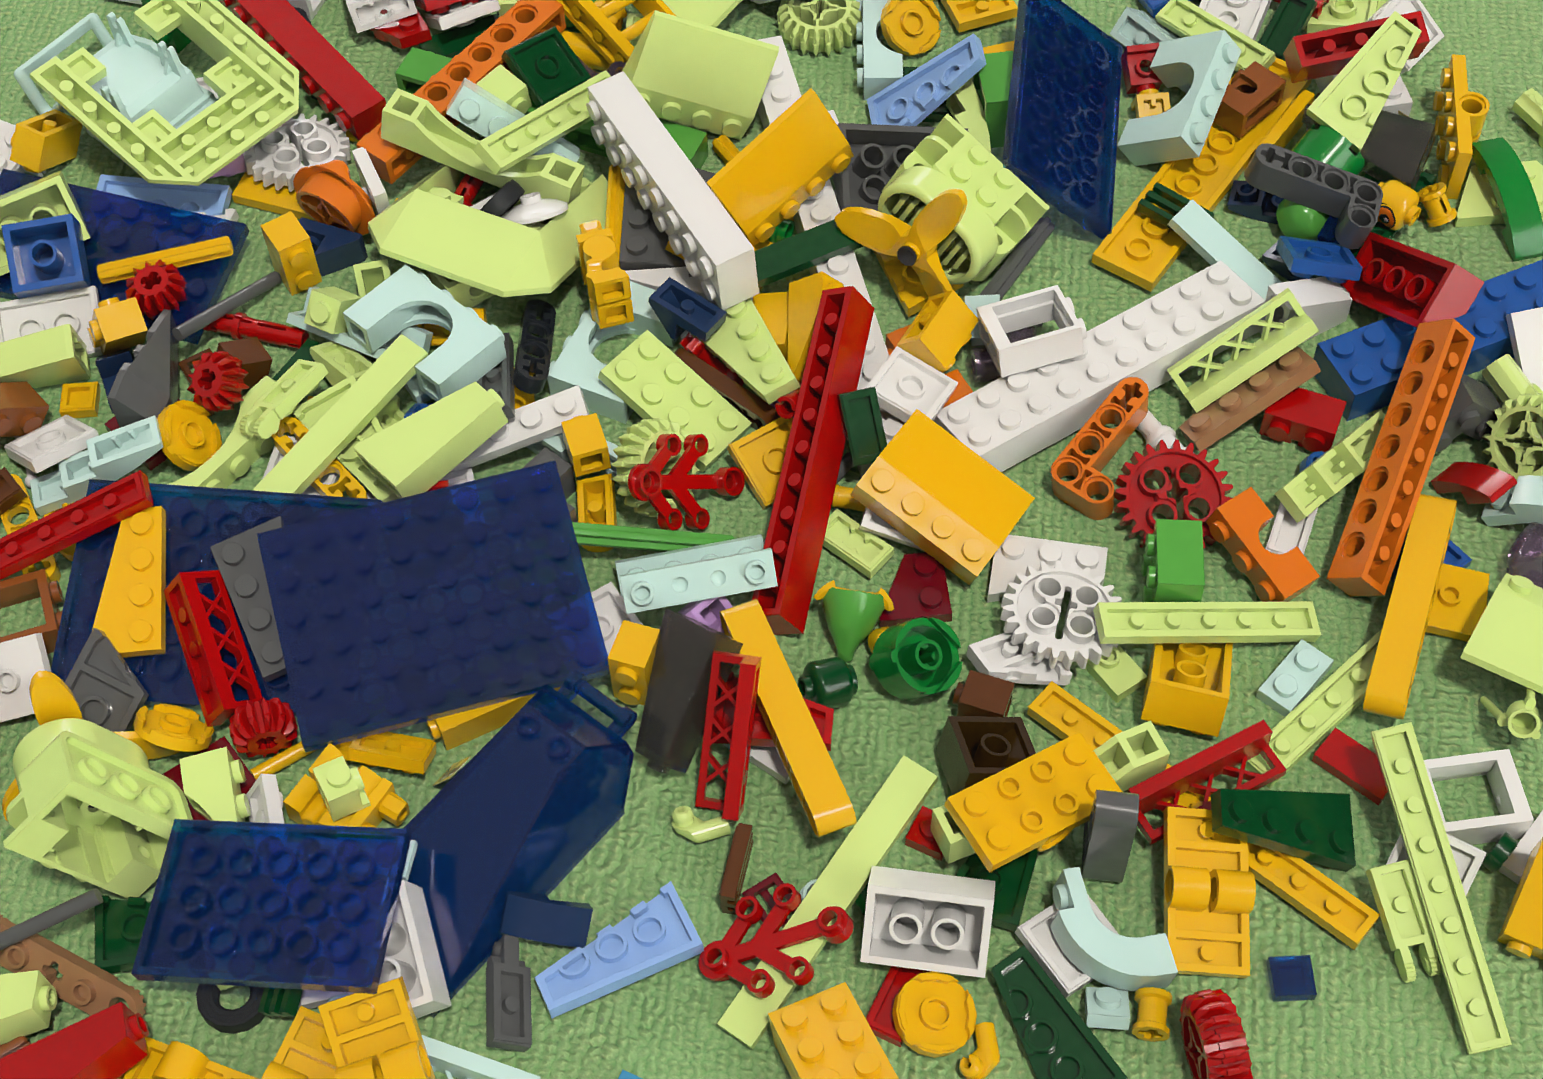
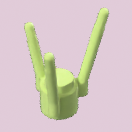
M1526 688L1525 700L1515 701L1510 704L1506 713H1503L1486 696L1480 698V702L1497 719L1498 725L1508 726L1512 735L1523 739L1530 737L1533 739L1540 738V729L1543 721L1539 718L1538 709L1535 706L1536 691Z

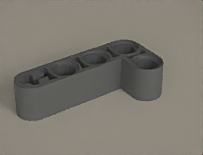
M1264 143L1257 147L1244 171L1245 180L1254 188L1338 218L1335 238L1345 248L1352 250L1360 248L1378 220L1383 191L1376 182L1274 144Z
M1096 789L1090 819L1084 823L1081 868L1083 879L1123 882L1137 828L1139 794Z

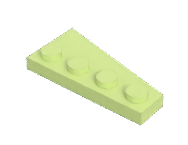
M1394 11L1307 108L1306 114L1318 124L1327 126L1347 138L1352 143L1350 148L1357 154L1361 152L1422 31Z
M354 375L349 376L298 405L293 415L310 430L357 379ZM375 416L336 459L384 507H387L399 500V498L366 469L353 448L358 442L384 429L378 417Z

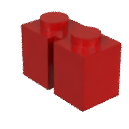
M1297 387L1266 408L1259 434L1287 443H1291V440L1299 441L1297 446L1312 452H1326L1332 448L1347 401Z

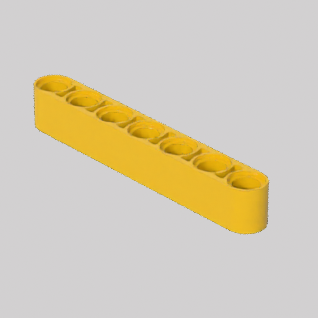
M1420 494L1410 522L1363 703L1364 712L1404 719L1454 523L1457 500Z
M754 599L719 611L721 624L733 653L762 657L756 704L816 837L819 838L856 824V816L850 798L758 600Z

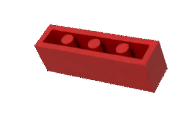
M1421 11L1401 15L1422 31L1408 60L1418 58L1430 42ZM1389 17L1294 36L1283 53L1291 82L1297 83L1339 74Z

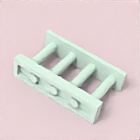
M759 534L615 561V567L626 614L776 587L778 583L772 549H763V536Z

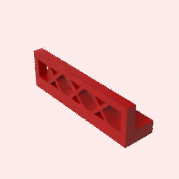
M220 570L179 572L165 588V598L207 727L221 726L234 713L235 708L247 705L248 700L235 701L231 689L233 682L247 690L250 701H259L262 698V694ZM211 582L215 594L213 601L200 593L197 583ZM211 613L224 621L226 627L224 635L211 627L208 619ZM222 647L235 655L238 663L235 669L222 661L220 655Z
M714 651L695 807L723 811L722 819L738 821L744 811L762 657ZM721 662L740 665L738 683L731 689L720 677ZM718 687L724 692L719 698H717ZM726 698H729L735 706L734 721L725 727L715 713L716 706ZM714 725L720 731L715 736H713ZM724 736L731 745L729 760L720 765L711 753V747L714 742ZM711 764L715 771L708 775L709 765ZM718 774L726 783L724 800L706 797L707 783Z
M1264 719L1128 789L1127 793L1139 794L1137 826L1150 845L1164 839V825L1154 830L1144 816L1146 812L1152 809L1164 811L1167 806L1187 808L1177 805L1179 796L1187 791L1204 795L1203 804L1196 809L1211 810V801L1208 802V799L1211 797V794L1219 790L1211 788L1214 777L1220 774L1238 778L1236 788L1234 789L1258 790L1286 774L1287 769L1269 746L1273 732ZM1261 754L1271 770L1263 774L1245 770L1246 761ZM1241 764L1240 769L1234 768L1235 766ZM1242 780H1247V781H1248V782L1242 784ZM1208 781L1207 786L1201 785L1204 782ZM1174 799L1173 804L1168 803V801Z

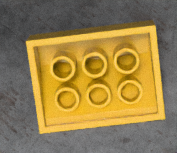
M810 88L706 183L754 247L759 242L768 240L774 233L775 227L784 219L792 218L800 209V205L809 196L813 197L821 192L830 177L835 173L838 174L844 171L854 155L849 142L816 92Z
M918 409L915 410L876 458L851 493L852 497L927 554L934 557L935 560L968 585L977 578L1035 499V497Z

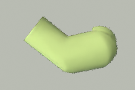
M679 806L672 812V826L676 833L695 843H702L731 834L728 820L722 819V816L702 821L694 816L691 808L688 806Z

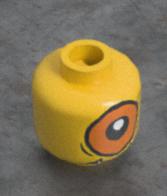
M1395 179L1389 180L1386 183L1380 182L1378 185L1383 191V198L1377 222L1393 231L1399 230L1405 225L1412 226L1421 213V208L1418 207V193Z

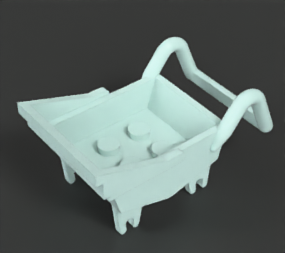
M113 12L106 15L113 38L96 13H90L14 71L15 79L40 115L54 109L63 113H69L57 101L52 108L48 105L30 78V73L57 56L92 29L103 46L93 56L106 67L107 76L91 87L131 123L154 109L173 127L178 129L218 100L214 93L198 84L191 70L180 62L173 46L167 48L164 41H160L157 44L152 40L132 35L122 17L117 19ZM86 129L87 133H88L91 137H93L94 139L98 140V141L101 142L105 147H107V146H106L101 140H99L92 132H90L88 129Z

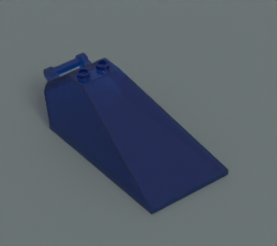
M578 670L572 671L566 677L563 686L558 691L546 683L394 837L397 839L416 840L418 843L408 882L423 888L450 1000L487 962L488 958L492 956L494 943L500 940L503 935H507L499 931L506 891L546 894L548 896L625 814L624 806L634 753L622 737L634 725L637 713L628 706L622 708L587 682V677ZM579 695L611 718L613 722L607 728L571 701ZM391 884L344 888L315 917L317 923L330 920L328 907ZM440 1011L431 1013L429 1015L434 1018Z

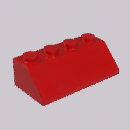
M1370 232L1356 256L1357 261L1363 268L1360 280H1347L1346 283H1341L1340 286L1347 289L1350 297L1353 299L1352 301L1417 328L1419 323L1452 319L1466 314L1475 301L1484 281L1453 262Z

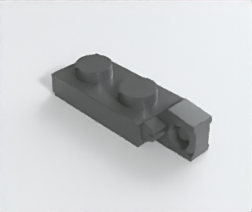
M503 935L500 940L493 943L492 956L487 960L486 1047L525 1052L532 1045L531 968L526 967L524 961H519V937Z

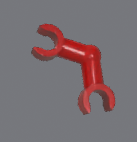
M688 333L682 339L680 345L685 350L694 354L741 386L744 384V381L738 374L733 373L717 357H714L696 336L693 337Z

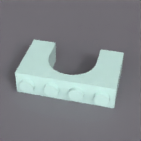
M1225 30L1160 42L1150 66L1152 71L1167 88L1187 84L1192 85L1184 98L1166 112L1127 121L1117 147L1134 166L1200 156L1241 54V49Z
M404 265L343 312L349 336L372 353L410 326L435 324L449 330L451 334L448 339L415 366L420 389L436 402L475 381L477 382L507 358L504 345L505 337L496 325H489L483 321L471 307L465 308L454 299L449 291L439 289L431 283L424 273H417L407 265Z
M630 281V299L632 300L634 321L600 329L599 325L592 321L591 310H585L580 317L578 328L574 334L566 338L560 356L556 361L550 363L547 378L550 396L579 385L589 411L624 424L627 423L634 410L598 379L600 371L606 364H603L594 357L593 353L596 348L613 336L621 334L640 336L646 330L650 331L663 344L673 347L678 338L675 341L670 338L648 302L649 297L656 290Z

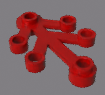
M676 434L660 435L656 442L657 452L649 463L637 464L629 473L628 488L631 495L638 501L650 502L658 513L657 521L661 529L678 530L683 521L681 512L677 508L671 507L661 493V490H669L686 512L685 523L692 530L705 529L709 525L710 515L705 508L699 506L687 489H714L721 496H737L743 491L745 479L742 471L737 467H722L714 474L687 475L698 458L705 455L708 451L709 443L703 434H690L685 438V452L668 475H662L661 471L670 457L676 456L681 450V440Z
M784 883L775 889L773 900L776 904L753 939L742 944L740 943L751 924L757 923L762 918L763 907L752 896L742 897L735 906L736 920L722 940L714 941L704 948V951L699 956V969L711 981H726L733 978L747 986L756 997L766 998L775 989L774 978L764 969L752 971L741 964V962L757 958L786 974L795 985H806L814 976L813 966L804 957L797 956L792 958L779 950L821 936L832 944L843 943L853 932V921L844 909L832 906L823 909L819 913L818 919L778 932L790 912L797 909L801 903V895L792 884ZM792 893L788 901L782 902L785 895ZM754 906L750 914L744 915L748 907ZM837 917L833 925L827 926L832 919ZM722 955L720 961L713 964L714 961ZM805 966L804 972L801 975L794 976L795 971L799 967ZM761 979H766L764 986L756 989L757 983Z

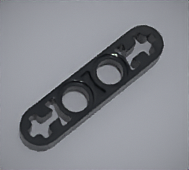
M538 299L527 302L521 318L513 375L514 385L519 390L529 394L542 392L548 378L556 318L555 308L548 302ZM528 354L535 355V356H537V357H539V358L532 357V356H530V355H528Z

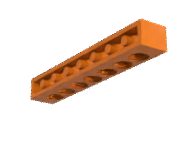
M518 0L510 10L497 18L494 24L477 36L461 53L455 55L437 74L432 75L429 81L413 93V95L429 101L454 126L459 125L461 122L447 115L446 112L448 104L464 78L476 84L500 64L512 73L501 57L504 51L554 26L560 33L566 29L563 4L556 0ZM381 122L371 132L365 134L356 145L357 149L361 147L366 149L378 176L392 185L420 160L423 155L382 139Z
M1454 318L1419 323L1326 578L1348 596H1385L1475 341V337Z

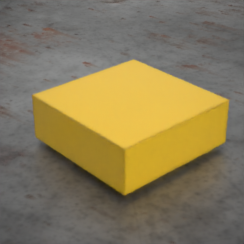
M98 381L62 384L59 409L61 417L64 415H69L73 418L98 417L101 392Z

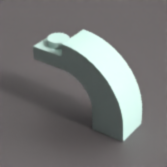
M1518 476L1515 487L1509 489L1495 502L1486 503L1481 518L1487 527L1520 523L1543 525V476Z
M1080 868L1063 869L1056 884L1053 886V900L1059 911L1050 927L1059 947L1067 958L1092 979L1113 988L1136 991L1144 987H1168L1177 975L1178 970L1166 933L1136 938L1122 936L1109 930L1098 920L1092 910Z

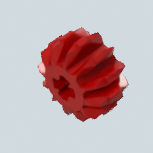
M161 259L154 266L145 261V268L141 270L133 268L135 277L126 279L128 289L125 292L127 299L136 297L142 315L146 314L152 320L159 313L161 314L163 309L179 311L178 302L187 300L184 291L187 288L185 279L180 275L177 267L173 264L166 265Z
M225 351L202 353L201 360L192 361L195 370L194 373L187 375L192 380V384L187 390L195 394L193 402L203 406L208 411L218 412L234 409L235 402L244 401L241 391L250 387L243 380L249 374V372L241 368L243 361Z
M262 697L259 701L255 702L248 700L246 706L235 708L234 715L229 718V731L233 745L236 747L237 752L246 753L248 758L256 755H261L265 758L267 754H279L281 748L291 747L292 740L297 737L296 730L298 727L294 712L290 704L281 702L279 697L271 700H265Z

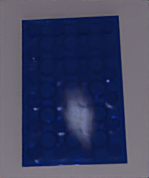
M174 819L131 974L137 980L377 994L411 834L407 829Z

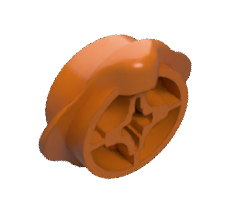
M332 160L325 164L299 169L293 180L296 199L301 208L313 220L362 235L369 233L368 222L375 217L372 202L366 192L351 179L349 168L344 161Z

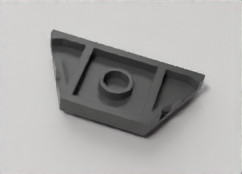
M93 628L65 684L75 696L84 720L93 722L112 732L130 731L134 724L136 713L143 707L149 694L105 632Z

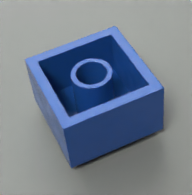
M72 213L1 225L12 290L19 299L91 286L81 224Z

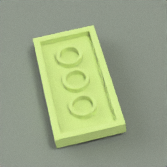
M648 330L607 364L598 376V379L643 419H668V421L679 423L680 429L689 431V435L703 434L706 436L709 443L708 451L696 461V467L702 472L727 450L729 444L745 434L752 424Z

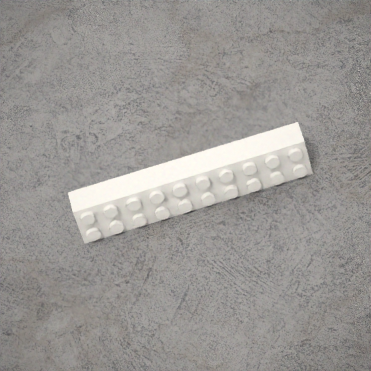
M1220 260L1087 331V338L1083 339V355L1006 377H1000L942 408L935 417L934 422L997 470L1003 472L1080 430L1123 379L1128 377L1140 378L1147 384L1149 391L1170 381L1173 378L1168 373V368L1256 310L1266 301ZM1251 325L1246 328L1242 341L1261 331L1262 326ZM1219 346L1214 350L1213 357L1231 346ZM1191 365L1190 367L1179 373V375L1192 369L1195 366Z

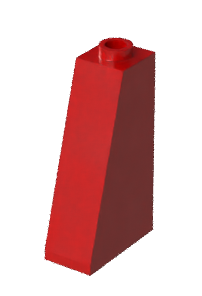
M121 1001L0 1058V1079H118L148 1055L145 1037L149 1035L147 1023L140 1013L135 1014Z

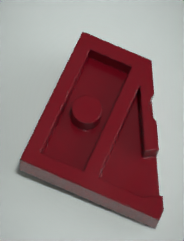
M926 552L904 554L888 594L893 602L894 610L887 611L884 609L879 619L880 628L891 627L915 618H936L943 622H951L952 608L944 566Z

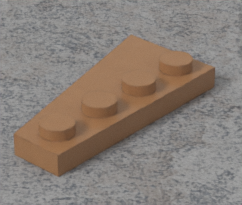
M1296 346L1198 413L1195 412L1179 429L1184 438L1189 443H1194V448L1201 452L1320 373L1321 370L1316 360Z

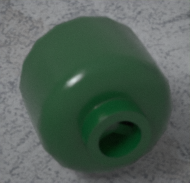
M832 657L808 662L804 668L803 676L798 678V688L803 698L830 708L848 705L853 694L857 692L858 680L855 669L851 664H847L840 657Z

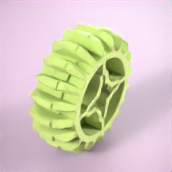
M781 0L777 11L779 33L782 35L784 43H790L792 50L801 48L803 55L809 51L814 52L815 56L821 52H825L829 56L832 50L841 53L843 46L851 47L852 41L856 39V24L862 22L861 11L858 10L860 2L856 0Z
M1534 393L1532 396L1530 394H1520L1517 399L1510 398L1506 400L1505 408L1499 407L1494 410L1498 420L1486 422L1492 428L1491 434L1488 433L1482 436L1485 440L1490 441V447L1482 451L1486 455H1492V459L1487 466L1498 468L1514 476L1516 481L1518 476H1543V466L1540 468V465H1543V394ZM1521 423L1519 430L1515 433L1518 425ZM1533 439V442L1541 443L1542 446L1532 447V444L1524 443L1523 440Z
M663 418L643 419L637 422V424L627 427V434L618 437L621 446L613 449L614 453L618 456L617 461L610 464L617 469V475L611 480L619 482L620 487L616 494L625 496L624 505L633 507L635 513L645 514V516L658 517V513L649 501H638L631 495L628 488L629 473L637 464L649 463L657 452L656 442L660 435L676 434L681 440V450L676 456L670 457L661 471L662 475H668L685 452L684 440L689 435V431L680 429L679 423ZM696 463L687 475L701 472L700 469L696 468ZM687 489L694 498L692 489ZM661 490V493L672 508H677L679 511L683 509L669 490Z

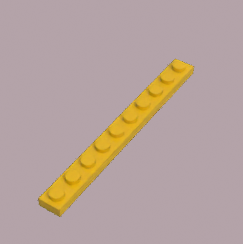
M1053 681L1028 706L1027 715L1056 736L1064 740L1080 732L1092 750L1101 746L1114 735L1123 732ZM1167 763L1166 769L1172 767ZM1187 791L1179 796L1177 805L1196 809L1203 804L1204 795ZM1174 799L1168 801V803L1173 804ZM1248 843L1249 871L1253 872L1255 879L1353 950L1358 947L1377 923L1380 917L1379 913L1303 859Z

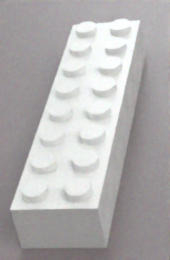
M622 71L587 87L590 102L586 103L590 117L594 121V126H591V132L596 143L605 146L611 164L614 167L618 165L626 185L629 188H635L643 209H650L653 213L652 216L656 227L660 232L665 231L675 254H682L685 258V265L693 278L698 277L700 279L707 299L709 301L714 300L719 308L726 310L759 294L754 247L625 72Z

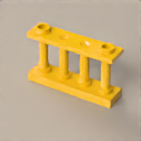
M556 0L563 4L564 14L617 73L622 72L635 48L630 41L643 33L655 10L676 16L662 0H612L601 8L597 7L592 0ZM632 3L644 17L623 31H619L608 18Z

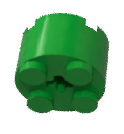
M1315 124L1311 125L1291 150L1356 175L1365 167V160L1359 152L1354 156L1349 150L1352 143L1337 131L1324 125H1320L1317 130L1315 129Z
M915 618L893 625L879 636L875 643L873 654L869 658V665L886 691L901 700H913L945 691L956 682L962 670V661H959L958 652L961 645L952 628L942 620L936 618Z

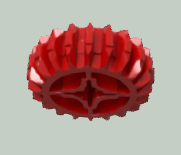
M1221 989L1201 990L1184 997L1180 1008L1181 1017L1179 1020L1182 1027L1180 1033L1183 1037V1048L1193 1079H1253L1251 1072L1252 1062L1249 1057L1250 1048L1247 1045L1246 1033L1243 1030L1241 1018L1238 1016L1236 1006L1232 1003L1231 998Z

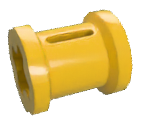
M1443 182L1429 185L1417 192L1419 202L1423 203L1428 215L1426 222L1429 227L1444 225L1457 216L1456 209L1451 208L1445 194L1447 187Z
M1144 987L1135 991L1134 1000L1138 1003L1137 1022L1132 1025V1034L1138 1039L1151 1042L1169 1039L1170 1029L1166 1026L1167 1008L1172 1004L1173 998L1170 992L1155 987Z

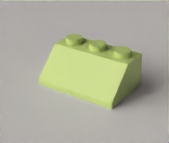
M62 171L53 173L0 196V276L9 273L1 225L72 213L81 224L83 241L91 238L78 204Z

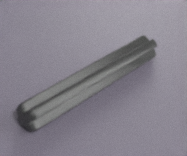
M1041 217L1015 247L980 295L1000 294V301L1054 231L1055 225L1049 217Z

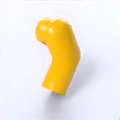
M982 1022L975 1025L974 1032L977 1049L968 1058L963 1057L959 1063V1070L966 1079H985L1000 1061L995 1025L992 1022Z

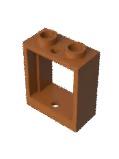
M45 569L0 581V609L41 597L46 621L44 625L0 637V643L35 633H42L47 654L67 648L64 633L70 632V626L64 610L60 611L58 603L64 602L63 594L58 581L51 582Z

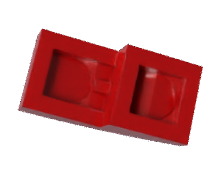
M1454 462L1431 480V483L1437 494L1461 492L1467 504H1485L1495 502L1516 485L1517 481L1514 476L1491 466L1474 462Z

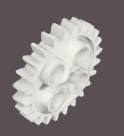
M301 113L298 119H289L244 152L243 156L247 174H253L255 182L262 180L264 187L274 183L275 190L288 186L289 192H292L294 190L293 180L299 169L325 164L332 160H342L347 164V161L351 160L349 137H346V132L339 130L338 123L330 125L329 118L319 122L315 114L310 119H305L304 113Z
M1056 560L1054 568L1050 569L1042 561L1039 571L1029 565L1025 575L1017 573L1014 583H1008L1001 603L1002 612L1000 620L1006 621L1003 629L1004 633H1013L1010 643L1012 645L1024 644L1021 652L1022 655L1032 651L1036 653L1035 663L1038 664L1045 657L1049 659V666L1052 669L1056 666L1057 661L1063 662L1066 671L1070 670L1072 662H1076L1081 669H1085L1088 659L1098 665L1102 655L1110 657L1113 647H1118V644H1100L1093 609L1098 602H1121L1122 598L1112 596L1114 591L1113 585L1104 587L1101 585L1103 575L1095 578L1089 577V567L1085 568L1082 572L1076 571V563L1072 562L1068 569H1063L1060 560ZM1068 590L1071 595L1065 615V625L1061 639H1056L1055 633L1064 591Z

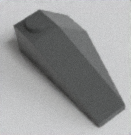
M163 309L147 331V343L145 345L138 344L133 350L134 357H136L132 363L124 362L119 369L107 398L120 428L154 415L158 418V415L165 407L178 401L179 341L172 334V329L177 326L171 310Z

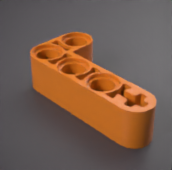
M1128 377L1119 382L1051 466L1052 491L1054 495L1093 520L1105 519L1114 510V485L1101 471L1148 413L1149 388L1142 379ZM1106 424H1116V425H1118V426L1115 427V428H1106V427H1104V425H1106ZM1088 449L1097 451L1092 455L1082 453ZM1064 476L1075 477L1072 481H1063L1060 478ZM1095 494L1105 496L1102 500H1093L1090 497Z

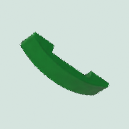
M1503 137L1473 142L1472 157L1479 175L1486 174L1506 224L1502 234L1513 262L1543 256L1542 216L1532 184L1519 157Z

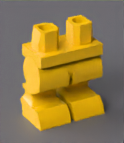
M598 220L580 224V234L576 235L582 279L588 289L592 321L596 322L600 329L633 322L634 315L632 300L630 299L629 276L625 270L618 268L616 246L613 241L611 228L602 229L601 223Z
M329 743L308 769L310 776L304 774L283 801L289 819L295 821L303 828H313L317 835L323 834L329 840H338L340 834L388 838L387 834L378 829L377 826L385 819L398 827L409 815V806L407 802L395 793L392 782L381 778L364 765L359 766L357 769L363 780L364 791L371 806L333 822L318 790L312 769L340 756H343L345 759V756L334 745Z

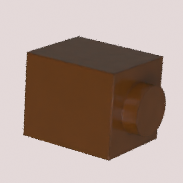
M257 337L218 343L216 352L225 351L243 361L241 368L249 372L243 380L250 388H253L261 379L269 375L273 359Z
M970 670L966 682H959L954 693L952 704L958 706L957 716L1007 717L1013 701L1015 683Z

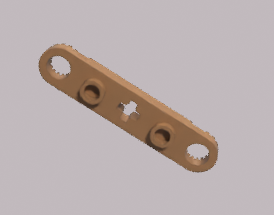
M0 914V932L16 925L9 921V919L3 918V915ZM39 934L28 937L0 951V966L13 973L39 970L50 984L55 987L58 998L89 1015L115 1005L119 1001L117 998H123L127 1002L129 1009L135 1014L140 1013L142 1016L146 1014V1010H144L146 1002L143 1003L142 1000L144 996L139 994L141 991L135 990L134 986L124 984L117 980L118 977ZM53 964H59L58 971L63 974L62 977H56L57 970L52 967Z

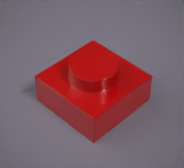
M922 806L905 838V845L942 861L944 856L930 830L932 810Z

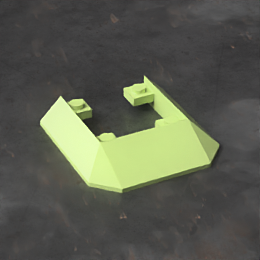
M151 0L134 12V21L155 40L158 41L175 28H178L217 62L216 65L203 73V81L219 94L221 98L178 129L173 127L154 109L131 123L91 87L107 76L106 67L84 47L62 61L55 56L30 73V78L143 179L148 183L199 186L298 114L299 70L218 0Z
M481 136L477 140L481 141L484 139V137ZM441 164L368 222V230L379 253L500 297L551 293L580 266L576 235L580 234L579 225L598 220L601 223L602 229H605L608 181L603 174L593 183L583 177L580 194L568 204V210L555 216L546 225L540 221L522 225L463 205L464 197L454 192L466 173Z

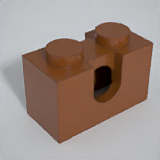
M1256 61L1245 70H1239L1234 75L1231 85L1228 84L1213 122L1240 139L1281 105L1286 80Z

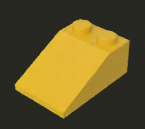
M1233 643L1153 644L1143 696L1141 719L1151 720L1153 724L1158 726L1168 725L1189 730L1197 735L1207 734L1218 737L1230 696Z

